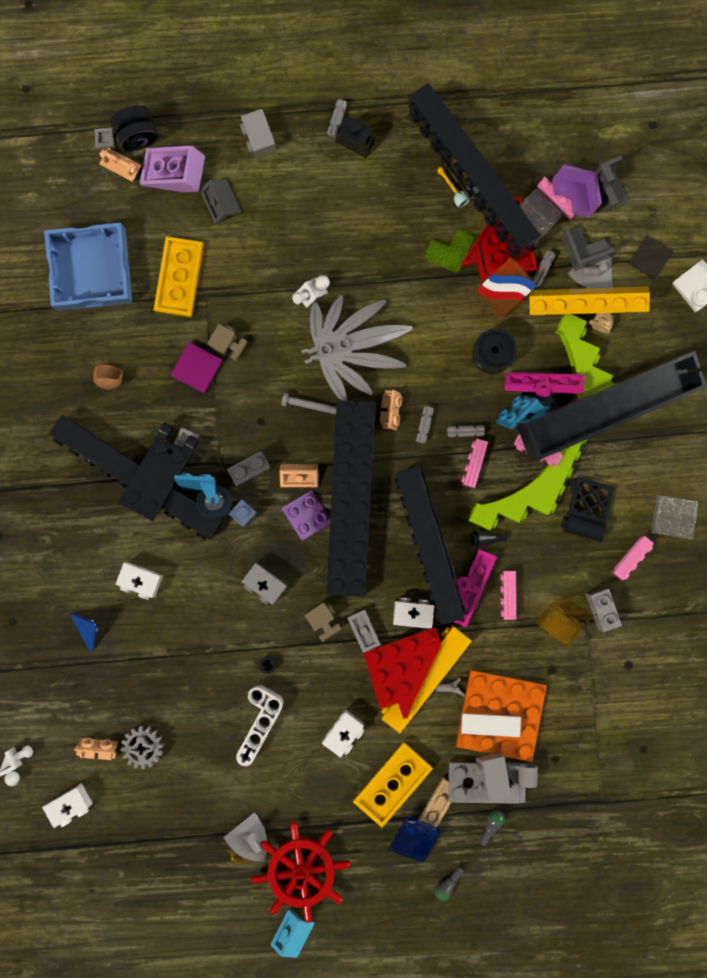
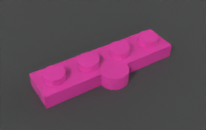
M507 372L505 391L536 392L539 397H547L551 392L583 393L585 375Z
M479 549L468 577H460L457 580L467 616L465 619L455 621L454 623L467 628L496 562V556Z

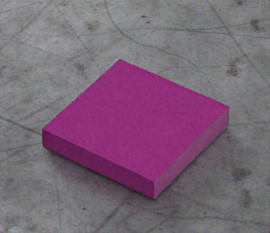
M188 342L171 376L205 394L223 360Z

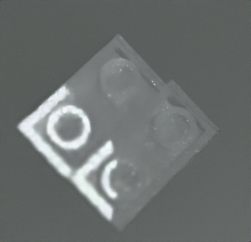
M538 187L519 205L540 233V238L564 214Z
M657 495L651 533L693 540L699 502Z

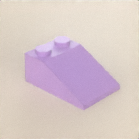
M193 146L146 148L140 185L177 192H199L205 155Z

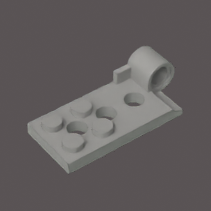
M449 761L448 802L525 803V789L537 787V765L506 762L508 778L511 779V796L489 801L481 796L479 792L480 778L475 770L477 762ZM467 777L473 779V784L470 787L463 785V780Z

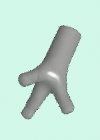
M460 678L449 684H438L436 687V692H453L463 697L466 695L456 687L461 681Z

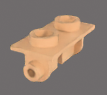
M110 148L102 149L100 152L102 157L100 165L133 182L141 167L140 164Z
M395 390L385 391V394L382 395L381 408H388V412L381 411L379 423L381 429L389 428L397 431V426L400 424L399 407L402 405L401 393Z
M80 738L75 747L76 755L80 756V758L95 759V753H98V759L111 761L116 759L117 751L115 749L118 741Z

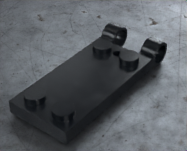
M164 422L160 427L158 435L118 502L119 505L152 522L156 519L176 484L175 475L182 473L199 443V439L192 435L186 440L183 449L167 442L174 429V426L167 422ZM168 450L173 451L172 454H168L167 452Z

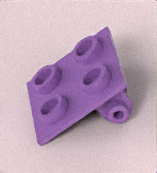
M312 490L281 508L301 541L330 524L329 516Z

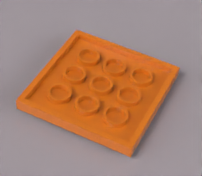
M470 670L462 713L520 716V737L461 734L460 719L456 747L489 754L499 753L505 757L532 762L547 685Z

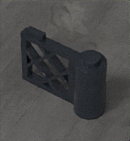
M577 477L576 480L571 482L570 491L573 494L566 517L563 516L560 527L563 528V532L602 542L606 533V522L614 487ZM580 483L586 484L591 492L582 496L579 491ZM599 489L608 490L607 498L601 501L595 491ZM593 494L598 504L590 508L584 498ZM580 500L587 509L582 513L574 511L575 503ZM600 505L603 510L602 518L595 517L591 509Z

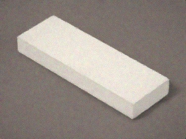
M462 713L461 734L520 737V716Z

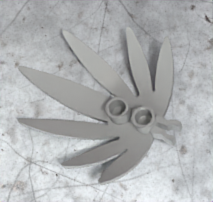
M339 296L331 306L324 323V328H322V314L317 302H314L312 305L310 330L315 347L301 350L302 355L317 353V355L311 356L310 359L304 360L305 364L309 365L313 361H320L323 374L329 386L341 401H347V396L343 383L336 374V371L358 390L368 395L373 394L364 379L351 368L344 365L343 361L381 369H400L406 367L405 363L388 356L373 353H352V351L374 347L394 340L412 331V326H377L346 335L376 314L386 304V300L372 303L357 311L335 332L332 330L342 310L343 296Z

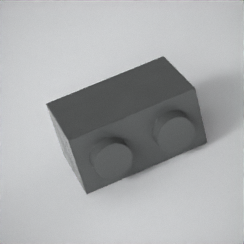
M259 451L228 468L227 471L234 484L240 487L272 468L263 452Z

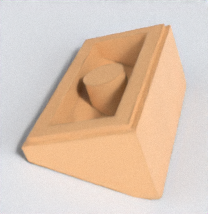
M281 464L280 487H318V464Z

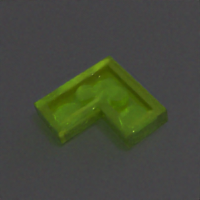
M456 230L449 247L431 240L424 259L459 273L461 263L466 257L474 237Z

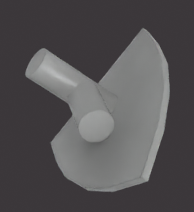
M611 258L588 267H583V269L574 271V268H572L568 273L576 283L584 288H613Z
M254 812L223 838L233 851L243 858L265 862L267 852L259 844L262 840L267 842V837L260 819Z

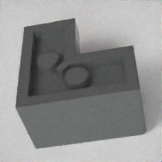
M622 156L600 164L596 170L601 199L607 211L628 202L615 173V169L623 160Z
M580 228L571 232L569 229L564 230L561 236L574 271L610 259L615 252L613 248H608L605 239L586 245Z

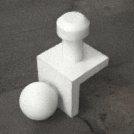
M320 275L315 279L305 282L293 294V302L295 304L303 302L305 307L308 308L317 298L328 294L326 289L330 284L329 278L325 275Z
M30 746L23 747V750L16 752L14 747L5 752L0 776L6 774L4 780L8 786H15L19 782V774L12 770L22 765L20 759L32 756L33 750Z

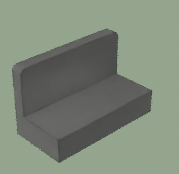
M226 179L209 180L200 189L215 224L221 223L228 216L241 213Z

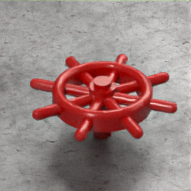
M293 821L290 823L292 839L285 841L277 849L265 840L260 842L261 848L272 855L269 862L268 873L255 875L251 878V881L254 884L269 882L272 892L278 898L270 909L271 914L275 915L285 903L292 907L303 908L305 921L310 923L313 920L311 906L319 903L326 896L338 904L343 902L342 896L331 889L334 881V871L350 868L351 862L349 860L333 862L330 853L324 847L332 836L331 830H326L319 841L299 837L298 824ZM301 848L312 850L305 861H303ZM294 849L296 863L284 854ZM319 855L324 864L311 866ZM280 861L291 870L276 872V867ZM326 872L324 883L312 874ZM292 878L285 889H283L278 881ZM307 882L318 890L309 895ZM294 888L300 889L301 896L293 895L291 892Z

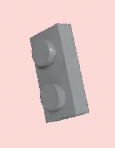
M365 609L347 617L363 653L381 645Z

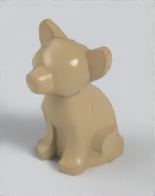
M596 313L595 318L589 320V324L592 325L593 329L609 334L613 325V313Z

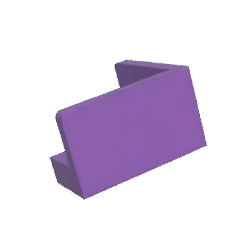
M563 165L552 179L554 195L571 198L573 214L590 218L601 205L597 172Z

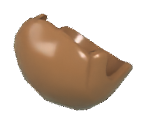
M97 365L94 369L93 381L101 389H116L122 383L123 372L114 366Z

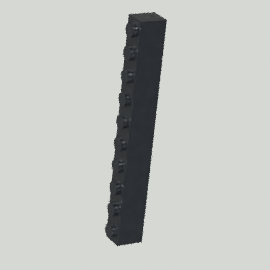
M64 415L60 416L49 432L54 437L53 441L60 446L65 444L69 447L68 451L77 457L82 455L86 458L84 461L92 467L97 465L101 468L100 472L109 478L111 475L117 478L116 483L124 488L129 485L140 464ZM173 487L162 506L166 516L171 519L178 518L181 520L180 525L188 530L193 528L197 531L196 535L203 540L207 538L213 539L224 522V519L209 520L203 517L197 508V502Z

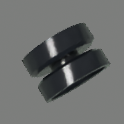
M137 105L122 109L114 114L110 120L113 132L117 135V143L122 151L134 152L145 149L154 144L159 138L151 112L146 106Z
M499 328L489 329L483 332L474 343L472 360L481 372L489 375L499 374L505 371L515 360L517 344L513 336L507 331Z

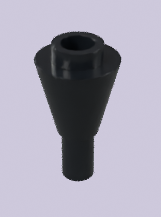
M475 530L474 534L471 535L472 545H475L477 549L497 541H507L508 539L507 533L495 534Z

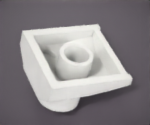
M702 259L672 283L695 313L707 305V264Z

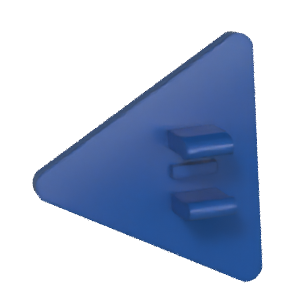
M74 613L71 614V618L89 651H93L95 633L98 631L94 620H88Z

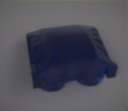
M405 816L401 828H399L398 833L395 835L394 841L388 847V851H393L424 863L435 845L441 829L425 821Z

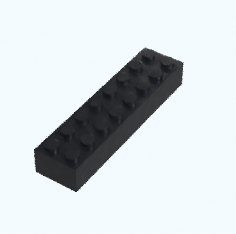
M417 466L396 473L397 478H395L396 487L401 490L403 496L400 497L403 508H407L408 511L406 520L408 526L412 527L414 534L411 536L414 545H418L420 553H417L420 565L423 564L425 572H423L424 580L430 584L431 591H429L431 602L436 604V610H434L436 619L441 621L442 625L465 619L467 612L422 467Z

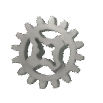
M143 725L138 730L134 727L131 730L132 734L128 732L125 735L127 739H123L121 742L125 745L121 748V751L126 752L123 759L129 758L127 764L135 763V769L139 765H141L142 769H145L147 764L149 767H152L154 765L153 761L158 762L160 760L158 756L163 754L160 748L164 746V743H159L162 736H156L157 730L151 732V726H148L146 730H144ZM137 736V742L131 744L132 739ZM140 744H142L143 747H146L144 751L143 748L138 747ZM154 751L153 756L148 758V752Z

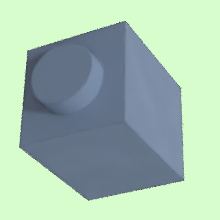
M241 500L229 513L243 527H246L258 514L244 500Z

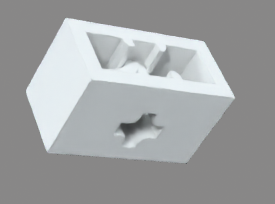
M125 562L115 585L121 586L120 590L131 593V591L139 593V597L149 600V598L156 597L163 575ZM140 578V581L143 582V584L138 585V582H136L135 580Z
M399 597V601L395 600L393 625L432 629L434 605L430 604V600L419 599L417 603L411 602V598ZM413 607H415V610L419 612L418 614H415L414 617H412L411 614L408 613V611H412Z
M345 709L323 738L322 744L340 758L343 754L347 755L353 747L351 743L354 739H359L364 733V722ZM346 730H347L349 737L344 736V737L342 738V737H341V731H342V732H346Z
M81 783L49 801L42 808L53 828L58 825L63 827L72 821L71 818L75 815L81 817L86 814L92 801Z

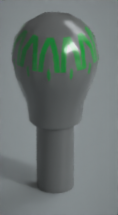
M492 811L489 814L485 828L486 831L479 841L481 845L486 846L492 834H495L504 825L505 816L502 812Z
M459 866L449 878L447 877L436 886L434 894L437 900L445 902L450 899L456 881L464 872Z

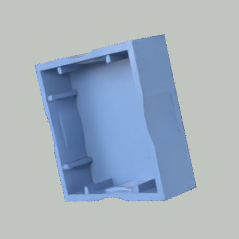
M121 223L93 225L80 229L44 230L46 257L50 268L49 289L51 307L57 311L133 303L126 229Z

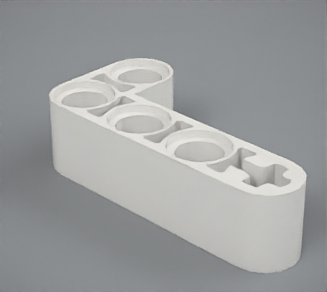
M262 685L253 686L248 693L249 702L261 708V711L237 753V762L242 766H248L253 762L284 704L283 698L279 694ZM259 690L262 693V698L255 699L252 692ZM273 699L277 700L279 702V707L272 708L269 705V701ZM267 717L270 720V724L262 725L260 718ZM257 734L260 736L261 740L259 742H253L251 740V735ZM248 747L252 748L249 757L243 758Z

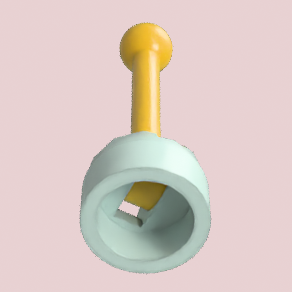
M439 167L437 169L438 174L443 176L455 193V204L458 208L464 207L471 198L466 197L463 191L458 192L445 174V169Z

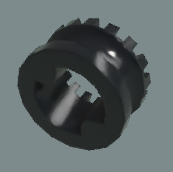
M266 656L260 660L259 668L263 673L270 674L276 670L277 662L273 657ZM265 660H271L270 664L273 665L271 670L265 669L266 667L263 665Z

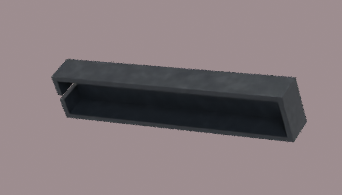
M427 83L409 95L408 115L413 124L416 123L419 126V131L423 138H427L430 141V147L434 153L438 152L444 167H449L453 179L462 185V190L466 197H470L473 200V205L477 212H481L484 215L487 226L495 230L496 238L500 243L503 242L509 256L515 258L518 262L536 250L541 237L540 233L431 85Z
M696 352L679 353L517 422L516 425L529 460L539 461L706 388L707 385L702 371H687V369L700 368Z
M337 400L326 595L365 597L376 402H358V405H354V401Z

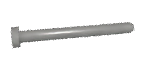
M289 393L283 394L281 406L290 404L336 414L335 406L289 397Z

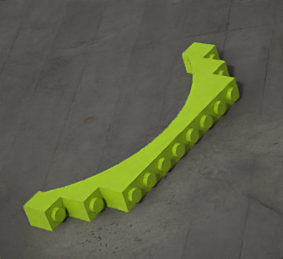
M564 314L555 333L560 336L566 348L572 374L585 375L583 393H574V398L611 383L613 375L594 367L600 358L598 354L600 348L581 340L587 331V328H585L587 321L572 314ZM587 440L559 451L563 458L558 466H550L548 464L534 480L510 496L484 505L475 503L467 521L486 530H491V528L496 527L499 521L498 514L511 521L520 523L527 516V507L543 515L553 513L557 506L556 498L558 495L561 496L565 489L563 483L572 474L573 468L571 466L574 461L578 460L581 454L580 446L582 443L585 444Z

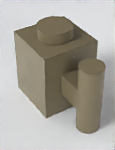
M218 324L207 343L208 346L224 356L228 354L229 350H232L233 353L230 358L237 361L248 341L241 338L238 344H236L237 335L234 333L235 329L227 324L224 327Z
M325 601L304 615L314 631L321 627L323 628L324 632L318 635L322 642L342 629L338 623L332 627L329 624L335 618L333 614L336 612L331 604L328 603L326 605Z

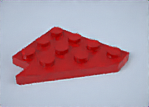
M514 197L515 201L518 203V205L525 213L522 197ZM487 225L461 263V267L477 264L481 282H485L493 273L497 276H516L537 271L534 251L517 262L515 258L509 256L505 244L498 241L495 230Z
M434 627L363 653L380 709L399 704L403 719L409 717L442 649L437 628Z

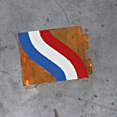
M510 257L477 291L479 292L478 297L484 303L488 302L492 306L490 310L496 317L501 316L504 318L510 310L531 291L536 289L538 285L518 262Z

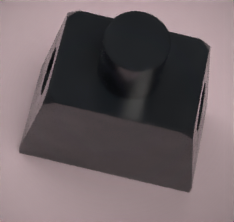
M347 117L337 134L335 142L367 158L375 140L371 128L351 117Z

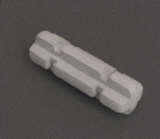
M338 99L336 102V109H334L330 121L331 124L327 131L331 137H337L347 106V102Z
M548 250L545 253L544 259H542L535 272L536 275L531 280L537 287L543 282V278L546 276L552 264L551 262H553L556 256L552 251Z
M425 406L422 414L424 415L421 417L419 434H417L416 438L418 443L425 444L427 441V434L429 433L432 420L431 416H433L434 412L432 407Z
M477 425L476 427L458 426V428L456 426H449L447 428L448 437H456V435L458 437L485 435V427L483 425Z

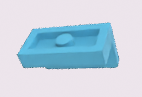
M288 910L270 945L281 957L297 958L314 926V922L307 923L294 910Z

